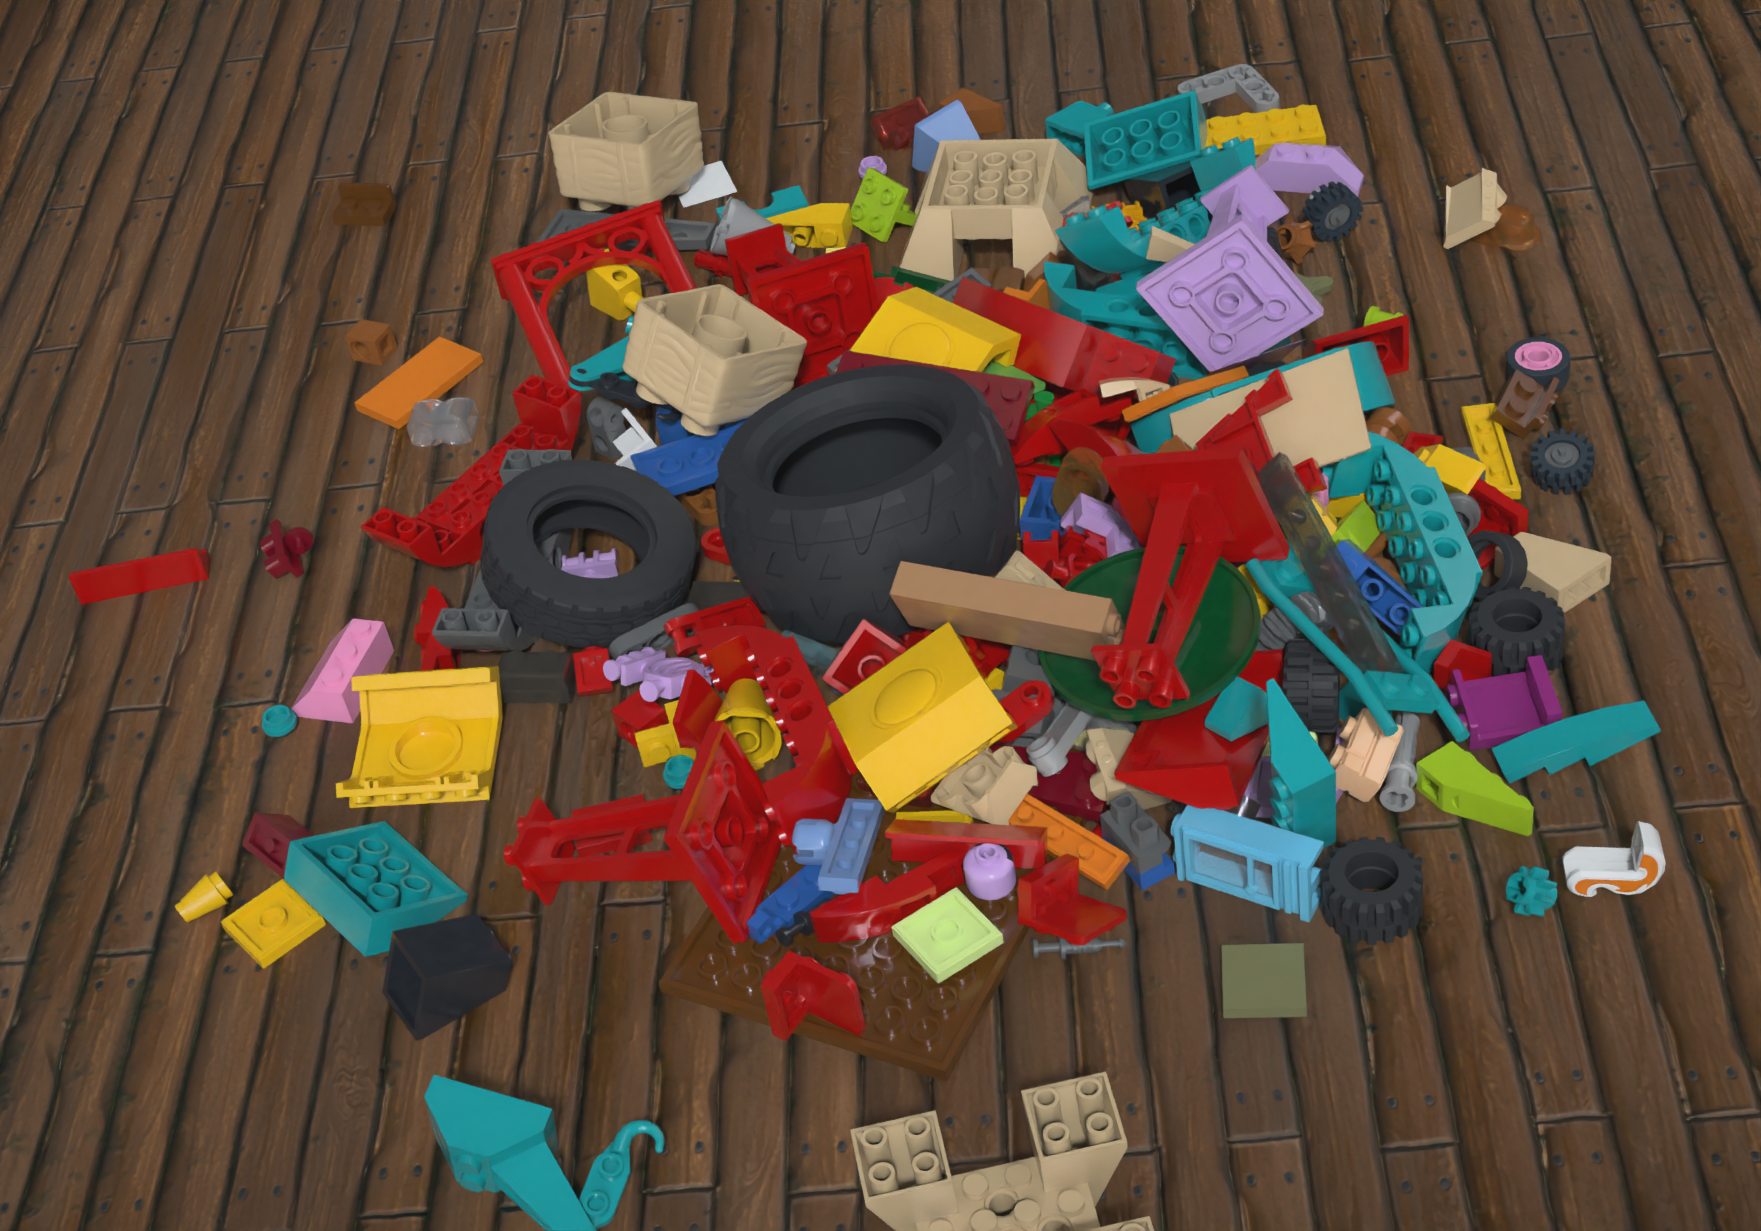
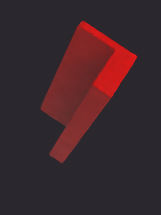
M191 548L69 573V580L80 604L83 605L209 579L210 557L206 549L198 550L197 548Z
M894 819L885 831V838H891L892 861L925 863L930 858L952 848L959 855L961 865H963L965 855L972 847L980 843L1002 844L1010 850L1014 857L1015 868L1038 869L1047 864V827Z

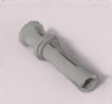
M1403 712V719L1400 714L1395 718V723L1402 726L1404 731L1384 778L1386 784L1380 791L1381 804L1394 812L1407 811L1415 804L1413 786L1418 780L1414 759L1420 719L1411 712Z

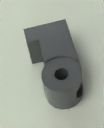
M597 397L590 403L587 409V420L594 448L598 453L615 461L622 453L614 445L613 441L627 431L623 424L625 417L621 412L623 408L607 399Z

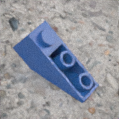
M1350 539L1342 540L1319 567L1400 637H1402V627L1406 624L1411 609L1424 607L1385 569Z

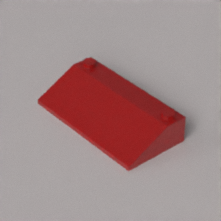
M1283 649L1254 651L1252 658L1238 677L1259 687L1266 693V681L1274 678L1283 692ZM1220 692L1205 703L1188 711L1165 718L1142 721L1114 772L1115 778L1124 783L1199 809L1215 808L1217 810H1228L1238 807L1269 741L1268 724L1233 741L1205 727V719L1220 696Z

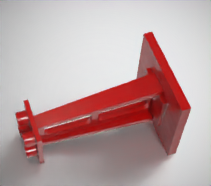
M781 223L725 239L735 293L738 295L749 293L751 304L807 340V346L791 390L829 376L826 365L841 356L843 350L848 351L853 347L879 310L869 247L863 242L801 261L787 251Z
M1242 447L1108 456L1103 459L1100 468L1142 547H1146L1122 644L1093 645L1091 653L1101 668L1100 678L1110 684L1115 693L1113 700L1120 707L1129 709L1135 707L1137 700H1149L1156 707L1167 708L1171 705L1173 699H1189L1190 691L1174 662L1219 557L1228 562L1250 561L1254 558L1259 559V561L1286 560L1290 547ZM1185 546L1186 549L1171 589L1168 580L1179 547ZM1163 599L1166 608L1154 643L1148 644Z
M724 720L709 723L681 794L559 820L555 819L541 798H535L528 814L518 818V836L515 843L505 846L504 859L508 866H517L522 873V884L525 890L535 891L545 905L552 904L561 881H692L732 943L747 942L750 933L746 922L756 913L755 910L761 903L782 842L775 829V826L780 825L778 819L771 822L761 801L767 799L761 779ZM667 827L663 839L670 850L631 853L636 838L642 830ZM624 833L616 852L611 855L572 857L576 847L571 840Z

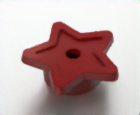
M1085 529L1084 533L1087 539L1082 543V546L1087 556L1096 562L1108 558L1106 537Z

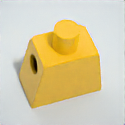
M606 265L586 271L590 305L619 321L626 319L636 312L638 300L644 299V297L642 296L640 277L628 265Z

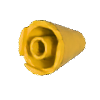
M745 678L735 681L730 686L714 721L724 720L754 770H759L764 767V763L772 758L774 760L778 756L782 745V733L760 684L753 679Z

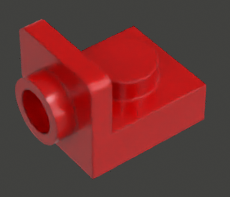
M591 646L584 648L582 652L573 653L577 692L580 697L614 692L613 681L608 680L603 672L604 663L612 660L608 648Z

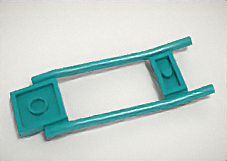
M1286 539L1290 547L1286 560L1259 561V559L1254 558L1247 562L1246 568L1262 593L1349 679L1385 736H1392L1399 729L1387 710L1431 714L1436 710L1457 742H1462L1469 737V731L1433 678L1343 592L1339 584L1318 567L1310 555L1309 548L1303 542L1296 539ZM1308 591L1309 593L1314 592L1325 602L1331 598L1406 674L1370 670L1363 674L1288 597Z

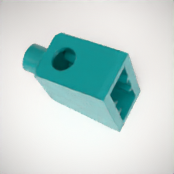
M1077 101L1045 119L1047 139H1058L1073 154L1086 159L1084 123L1113 115V108L1106 102L1101 103L1099 106H1094L1084 101Z

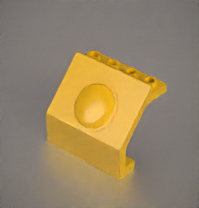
M914 287L888 296L850 351L982 372L990 360L1005 367L1014 365L1021 334L923 289Z
M949 621L827 706L855 765L885 810L893 814L1018 727L987 685L968 653L970 648L964 639L956 633Z
M499 666L367 674L351 677L352 691H359L361 731L350 779L336 783L337 798L349 797L350 808L490 800L503 720Z

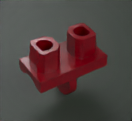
M275 519L269 523L271 534L260 541L261 549L269 557L264 560L265 568L275 579L280 578L289 571L298 578L304 574L300 554L305 553L312 547L313 535L308 529L302 527H294L285 532L282 529L281 522Z

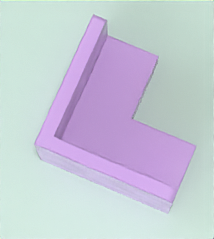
M1081 492L1060 520L1061 527L1063 528L1070 525L1073 527V531L1080 534L1085 529H1088L1106 537L1108 557L1142 548L1137 536L1113 506Z

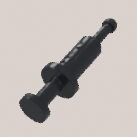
M825 898L805 913L802 911L796 912L793 915L794 924L787 929L780 927L776 930L775 934L778 941L783 946L788 947L793 942L792 937L799 932L806 936L813 933L810 912L833 899Z

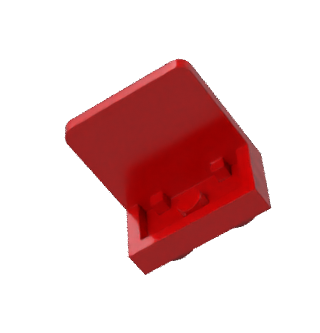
M1479 478L1468 495L1478 502L1481 509V520L1478 526L1466 537L1468 538L1471 534L1483 530L1505 533L1512 537L1520 532L1527 533L1529 510L1519 502L1500 492L1496 487L1489 485ZM1491 544L1482 551L1478 559L1482 570L1495 563V548L1498 545Z
M1064 854L1018 879V923L1032 927L1041 934H1052L1061 937L1073 945L1088 944L1092 939L1106 931L1112 930L1127 919V910L1078 894L1079 857Z
M788 951L775 968L770 969L765 974L760 986L773 1036L787 1041L808 1013L818 1016L855 1035L860 1036L866 1029L858 987L854 979L848 974L830 970L820 965L814 958L809 956L802 957L792 951Z

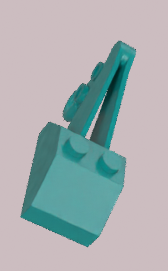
M433 1075L424 1096L433 1133L456 1181L464 1188L473 1192H482L483 1189L494 1193L503 1191L545 1231H597L600 1227L609 1224L616 1214L630 1177L629 1146L632 1139L640 1133L651 1135L655 1140V1151L657 1153L663 1151L665 1144L663 1132L656 1124L646 1120H635L621 1127L614 1141L594 1160L578 1200L554 1158L559 1144L552 1108L437 1075Z

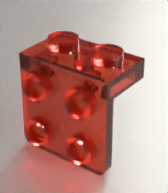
M920 96L871 117L869 122L883 150L891 147L894 150H898L909 144V139L914 137L915 124L935 112L928 114Z

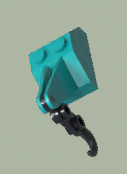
M629 316L625 330L626 334H629L634 316ZM629 336L584 362L571 367L568 385L572 389L578 391L595 389L597 394L604 399L615 398L622 400L635 408L653 405L670 410L671 413L657 414V419L663 421L677 420L682 414L670 404L651 403L642 399L636 393L638 381L624 372L622 367Z

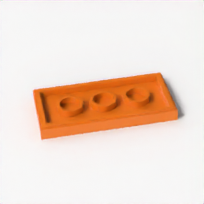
M439 336L354 402L356 409L396 429H401L484 362L482 355Z
M1244 365L1173 386L1122 410L1125 421L1132 422L1176 403L1208 392L1211 389L1247 378L1249 375Z

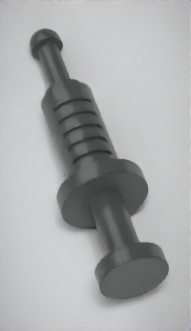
M1057 937V942L1038 943L1037 938H1032L1031 952L1033 958H1038L1039 953L1058 952L1059 959L1065 960L1066 954L1098 953L1104 947L1123 948L1126 942L1123 938L1101 941V938L1096 937L1088 944L1073 945L1061 937Z

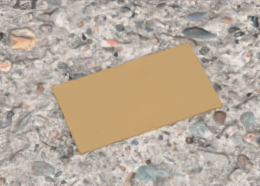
M1348 348L1282 372L1293 400L1261 416L1281 472L1311 457L1318 462L1319 467L1372 449ZM1269 378L1171 413L1170 419L1174 436H1179L1193 450H1198L1196 443L1228 413L1232 415L1246 402L1245 397L1253 389L1259 390Z

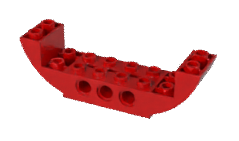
M532 374L512 392L520 423L414 518L382 507L361 525V529L371 539L431 565L441 567L458 566L464 563L474 565L481 558L484 525L489 505L494 496L503 487L499 469L507 450L554 449L572 451L581 413V391Z
M747 625L719 626L698 631L696 633L702 646L696 648L705 668L712 665L714 671L709 673L717 692L725 690L727 694L730 686L740 679L748 678L757 681L762 690H764L763 694L772 712H774L772 714L781 733L784 734L782 736L791 755L794 756L795 768L762 783L767 799L761 801L771 822L778 819L780 825L775 826V829L784 848L791 845L797 854V847L792 843L796 822L807 818L825 819L834 824L842 812L846 798L849 796L852 775L859 771L793 635L786 638L772 630Z

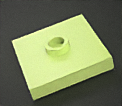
M957 887L891 926L893 936L938 984L1004 943L1002 933Z

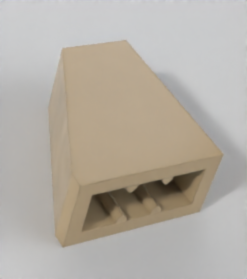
M1520 532L1513 536L1524 548L1528 562L1526 578L1520 589L1528 587L1531 588V591L1537 592L1539 590L1546 593V598H1554L1557 601V606L1562 607L1564 613L1610 582L1611 556L1606 553L1525 532ZM1498 546L1495 548L1494 575L1501 578L1504 572L1505 560L1503 552Z

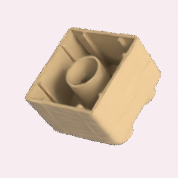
M605 92L581 110L549 131L553 162L556 168L561 195L577 198L579 207L585 211L604 210L612 204L626 206L628 211L645 203L659 199L661 201L668 195H676L689 190V179L699 172L704 165L698 103L617 92Z
M720 284L638 300L622 367L624 372L638 381L636 393L642 399L655 404H670L683 413L680 422L686 430L697 435L713 436L718 433L720 424L749 418L769 402L791 391L807 346V340L728 287Z

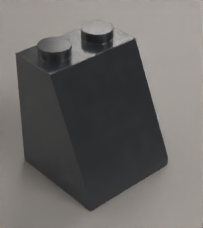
M1190 161L1124 180L1131 205H1134L1135 201H1139L1140 207L1143 208V215L1148 219L1155 217L1157 220V213L1172 207L1176 210L1175 204L1193 197V200H1195L1194 194L1201 191Z
M477 914L392 931L382 993L414 1039H424L506 991L509 973H511L513 968L512 958L509 952L504 950L496 940L492 930L484 924Z

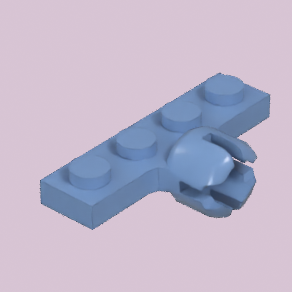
M846 798L839 820L835 824L825 819L807 818L796 822L792 843L797 847V854H793L794 861L802 865L822 866L818 875L819 891H832L835 894L858 893L884 816L883 805L879 800Z

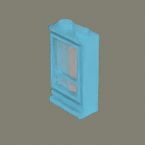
M1187 804L1183 813H1178L1175 816L1171 825V835L1174 836L1175 840L1173 861L1177 865L1178 880L1184 881L1186 877L1188 881L1276 910L1281 908L1286 913L1291 914L1293 912L1299 914L1302 921L1308 923L1311 921L1321 902V888L1317 886L1320 882V871L1322 869L1313 867L1324 848L1323 841L1215 808L1199 809Z

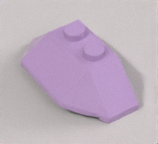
M1280 142L1275 143L1256 158V171L1273 191L1311 193L1312 189H1318L1320 192L1319 186L1324 184L1328 187V183L1334 181L1336 184L1337 182L1343 183L1358 197L1364 180L1362 172L1340 146Z

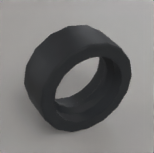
M1483 530L1471 534L1467 539L1477 560L1482 551L1491 544L1500 547L1505 560L1504 572L1500 580L1492 587H1486L1479 581L1474 597L1480 598L1484 594L1491 595L1492 590L1498 588L1506 590L1507 587L1515 586V589H1520L1526 578L1528 567L1526 552L1520 542L1509 534Z

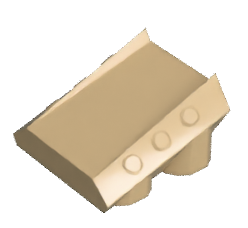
M1482 168L1481 173L1453 187L1446 185L1444 248L1449 249L1495 227V223L1501 216L1498 208L1507 199V195L1497 183L1496 172Z
M1106 728L1086 730L1088 737L1085 744L1086 754L1096 765L1097 772L1090 778V787L1098 799L1106 801V804L1110 805L1112 799L1130 792L1143 810L1172 802V799L1116 780L1114 772L1135 733Z
M1004 746L995 752L988 747L945 777L931 795V801L990 824L1009 825V818L1033 785L1038 786L1037 768L1024 763L1013 747Z

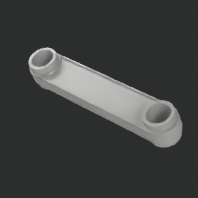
M1066 702L1044 735L1034 740L1027 747L1026 752L1029 755L1030 762L1042 776H1051L1064 768L1068 762L1066 754L1093 715L1079 710Z

